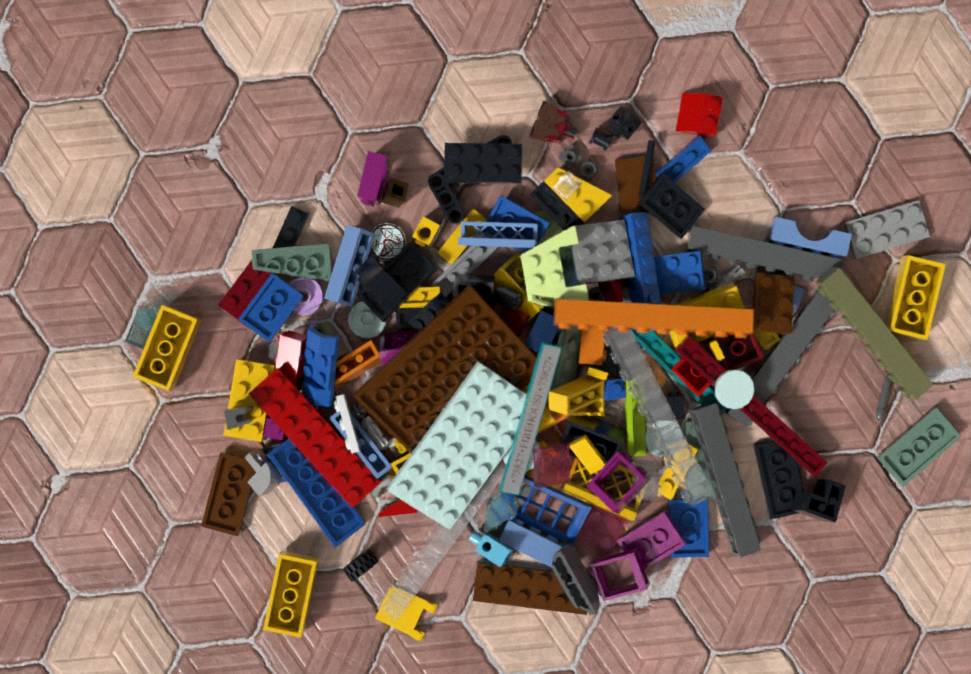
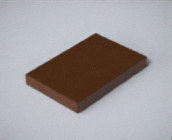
M645 157L615 160L621 217L630 213L647 212L638 204L641 199L638 195ZM654 157L651 166L648 189L656 180Z

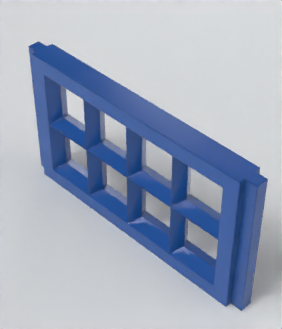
M525 475L523 482L532 486L527 498L520 494L503 493L496 508L499 512L512 518L515 517L530 526L572 544L592 507L587 502ZM536 489L548 493L543 505L531 500ZM514 496L525 501L520 512L509 507ZM552 496L563 500L558 512L547 507ZM529 503L541 508L536 519L524 514ZM567 503L578 507L573 519L562 514ZM545 510L556 515L551 526L540 522ZM560 517L571 522L566 533L555 528Z

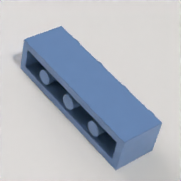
M346 226L324 299L353 307L360 284L357 280L359 276L355 270L367 260L375 236L374 233Z
M336 412L330 417V420L341 434L347 438L346 431H342L339 422L342 419L341 413ZM351 413L361 450L356 453L378 479L392 468L391 461L383 450L378 448L377 443L373 441L361 422Z
M515 517L513 520L508 518L499 536L500 542L552 567L553 557L559 549L565 546L576 549L568 543H565V545L558 543L559 539L548 534L546 537L540 534L541 530L533 526L530 528L524 526V522Z

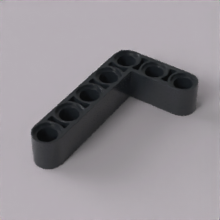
M500 135L487 143L498 144L501 140H506L509 144H512V140L507 135ZM443 167L429 176L428 185L448 221L453 225H459L464 220V212L449 187L455 183L444 182ZM434 178L442 180L440 187L432 186L431 183ZM448 194L452 197L449 204L441 202L443 195ZM453 211L461 213L459 220L453 221L450 218Z

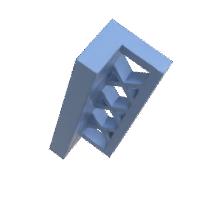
M461 221V237H458V245L535 248L538 246V224ZM466 225L474 226L478 233L473 237H466ZM488 226H492L497 231L492 238L487 237L482 232ZM506 227H512L516 232L512 238H506L502 233ZM526 227L533 228V239H526L521 232Z

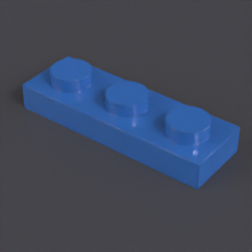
M697 135L662 166L655 175L658 177L660 173H664L673 182H677L703 159L711 149Z

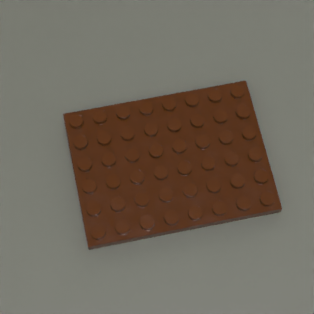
M468 285L352 395L412 454L477 362H480L522 391L531 381L537 358L473 288Z

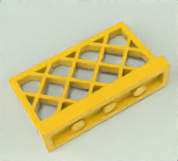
M575 458L561 491L613 513L587 487L592 479L586 480L582 471L586 468H581L579 459ZM620 465L610 474L614 485L605 488L607 490L614 486L616 487L619 494L616 500L622 499L625 496H622L618 487L619 484L628 481L630 488H632L630 480L636 477L639 478L632 470ZM617 470L623 471L626 480L617 483L613 472ZM580 472L584 482L578 485L570 482L573 474ZM647 484L640 490L638 497L637 495L634 497L636 502L633 508L626 506L620 514H613L634 521Z

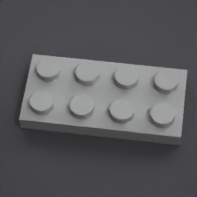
M919 200L844 223L846 232L852 234L850 245L854 259L930 237Z

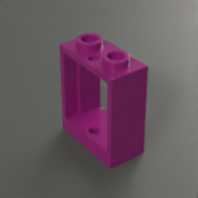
M370 151L367 153L357 194L363 205L374 207V204L379 205L390 162L386 155Z
M617 451L587 485L613 513L618 514L650 480L646 476L647 471L640 465L637 467L633 463L634 459L626 452L621 453ZM623 462L640 479L618 502L602 486V483Z
M638 548L596 559L590 567L592 577L596 578L598 584L597 592L599 596H602L603 601L646 590L650 585ZM628 558L637 583L610 590L602 565Z

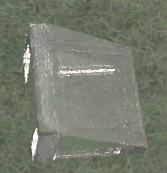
M567 171L552 188L567 201L582 185V182L570 171Z

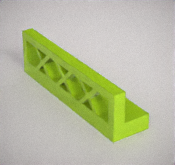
M644 379L624 380L626 398H624L626 453L632 458L634 456H646Z

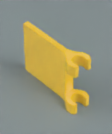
M391 584L375 619L421 642L425 632L415 627L424 609L434 613L438 605Z

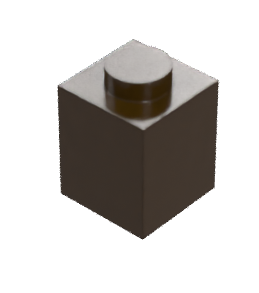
M390 178L385 184L381 202L399 208L405 202L409 184Z

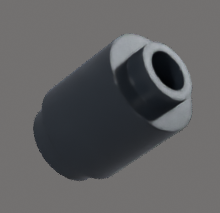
M500 285L494 293V299L497 300V303L513 311L517 308L520 309L523 305V294L506 285Z

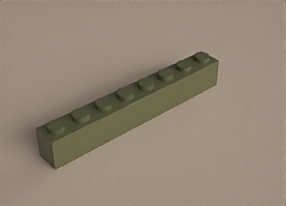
M832 267L815 282L819 286L817 288L824 297L827 296L831 301L829 303L835 311L840 312L842 321L847 326L853 328L855 337L866 344L865 349L871 355H875L878 359L876 361L882 369L887 370L889 379L900 386V392L903 396L917 400L933 386V383L840 268Z

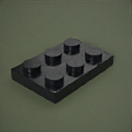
M660 173L638 202L642 208L679 239L685 236L705 210L664 173Z

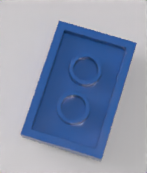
M500 195L487 222L538 224V245L542 242L551 225L547 220L503 195ZM492 226L484 229L492 235L497 233ZM506 227L502 231L506 238H512L516 234L512 227ZM526 227L521 234L526 239H533V228ZM515 247L516 249L522 251L523 253H525V252H527V251L533 249V248Z
M702 251L654 257L660 295L706 290Z
M272 273L238 320L270 343L304 295Z
M668 499L669 517L686 541V545L671 553L670 558L709 557L708 499Z

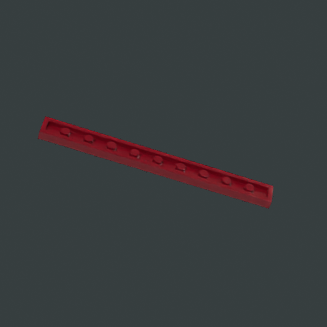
M686 336L674 349L677 354L714 387L718 377L726 371L689 336ZM754 395L747 405L738 408L812 476L816 477L828 463Z

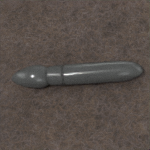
M888 376L884 380L878 408L876 409L877 421H880L885 414L884 408L892 382Z

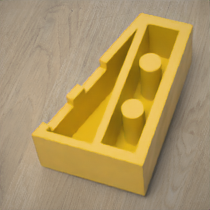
M560 168L555 169L544 180L577 214L582 224L612 196Z
M585 375L549 391V410L565 415L604 416V380Z

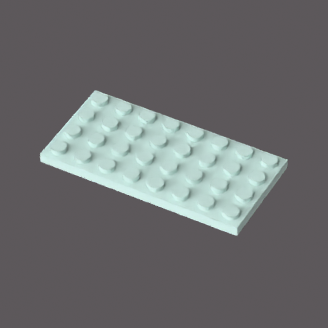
M477 362L388 485L387 491L450 530L513 444L527 394L480 362Z

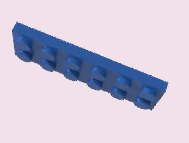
M289 438L267 454L333 547L336 548L366 524L355 508H352Z

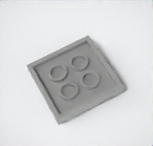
M624 220L575 226L579 244L571 245L570 247L577 285L635 277Z

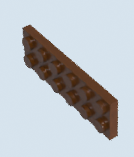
M477 562L473 601L587 615V611L579 607L576 609L573 606L554 571L507 565L499 567L496 564Z

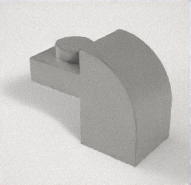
M261 450L248 453L245 459L256 471L248 481L249 485L259 497L270 493L280 481V472Z

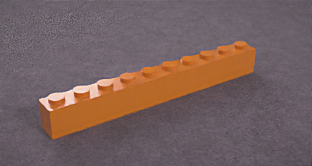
M557 299L554 308V325H559V329H570L571 326H578L579 330H590V327H598V331H610V328H618V332H629V329H637V333H649V330H657V334H669V331H676V335H688V332H695L696 336H708V333H714L715 337H727V334H733L735 338H747V335L753 333V310Z

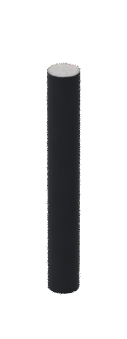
M648 140L639 198H642L648 189L656 141Z

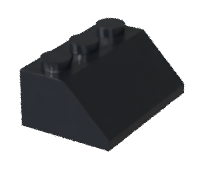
M571 415L556 450L578 459L569 445L571 442L586 435L606 462H608L617 451H620L624 443L626 430L589 415Z

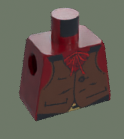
M543 101L531 130L530 138L560 144L562 136L574 139L577 128L567 125L570 118L568 114Z

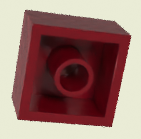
M753 333L747 335V338H735L733 334H727V337H711L712 341H717L723 353L724 359L721 362L726 371L740 369L764 358Z

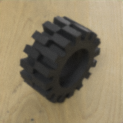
M369 548L342 570L349 580L353 582L369 571L379 560Z

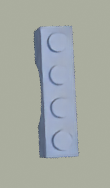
M775 217L772 220L768 241L776 245L792 246L791 248L802 251L806 249L810 250L811 253L820 255L824 253L828 254L829 257L840 259L847 257L852 234L831 230L821 240L811 241L799 233L796 221Z

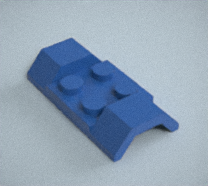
M311 322L305 346L303 375L305 377L302 394L313 406L330 407L333 401L339 337L323 335L315 330L316 323Z

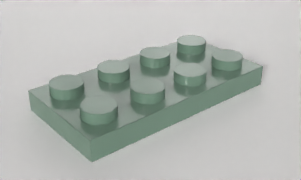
M934 407L876 458L895 480L904 487L962 436L943 414Z

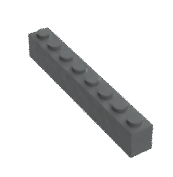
M696 226L690 228L685 250H690V252L702 251L703 254L709 255L708 258L713 260L725 258L727 263L738 265L739 262L746 263V267L757 269V266L764 267L766 272L776 273V270L782 271L784 276L795 277V275L802 276V280L811 282L814 279L818 280L832 267L842 270L844 262L842 259Z
M818 290L813 293L792 321V333L790 335L783 334L780 337V340L777 341L750 377L754 385L753 395L765 406L768 404V397L778 391L780 381L782 379L785 380L790 375L792 365L794 363L797 364L803 357L801 353L804 349H808L813 344L815 334L817 332L820 333L825 328L826 324L824 322L827 318L833 317L837 312L830 306L829 303L831 301L828 297H824ZM728 408L725 411L726 414L742 426L747 427V425L751 426L754 423L739 409Z
M706 403L689 409L732 555L742 558L760 551L759 544L761 541L754 528V518L749 512V501L743 492L744 484L737 472L739 468L732 455V445L728 442L727 428L721 419L722 411L717 403Z

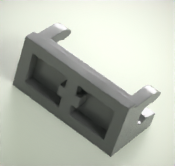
M253 406L224 410L227 430L251 423L252 419L244 420L245 416L243 414L252 412Z

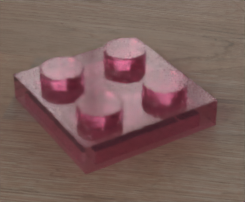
M561 443L533 449L534 487L542 488L570 482L569 444Z
M589 504L592 507L575 540L611 555L625 518Z

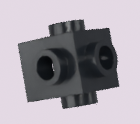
M620 106L607 122L611 128L610 132L615 137H623L626 140L631 137L642 123L631 110Z

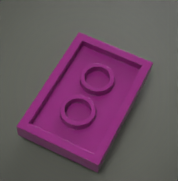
M663 511L617 540L623 552L638 548L645 569L686 545L685 539L666 511Z

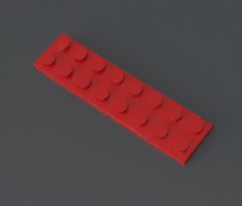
M276 368L248 393L352 508L381 483V480L374 476L356 453H352L351 449L347 450L345 440L279 368Z

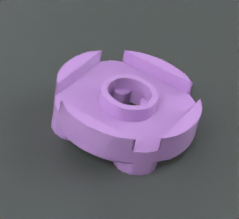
M299 277L289 283L298 292L304 291V293L309 294L308 300L306 302L301 300L294 309V313L310 315L320 308L323 303V291L316 281L311 278Z

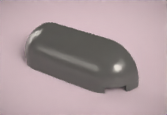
M570 546L562 547L553 557L552 569L576 609L579 607L589 612V615L597 614L599 610V595L592 579L576 551Z

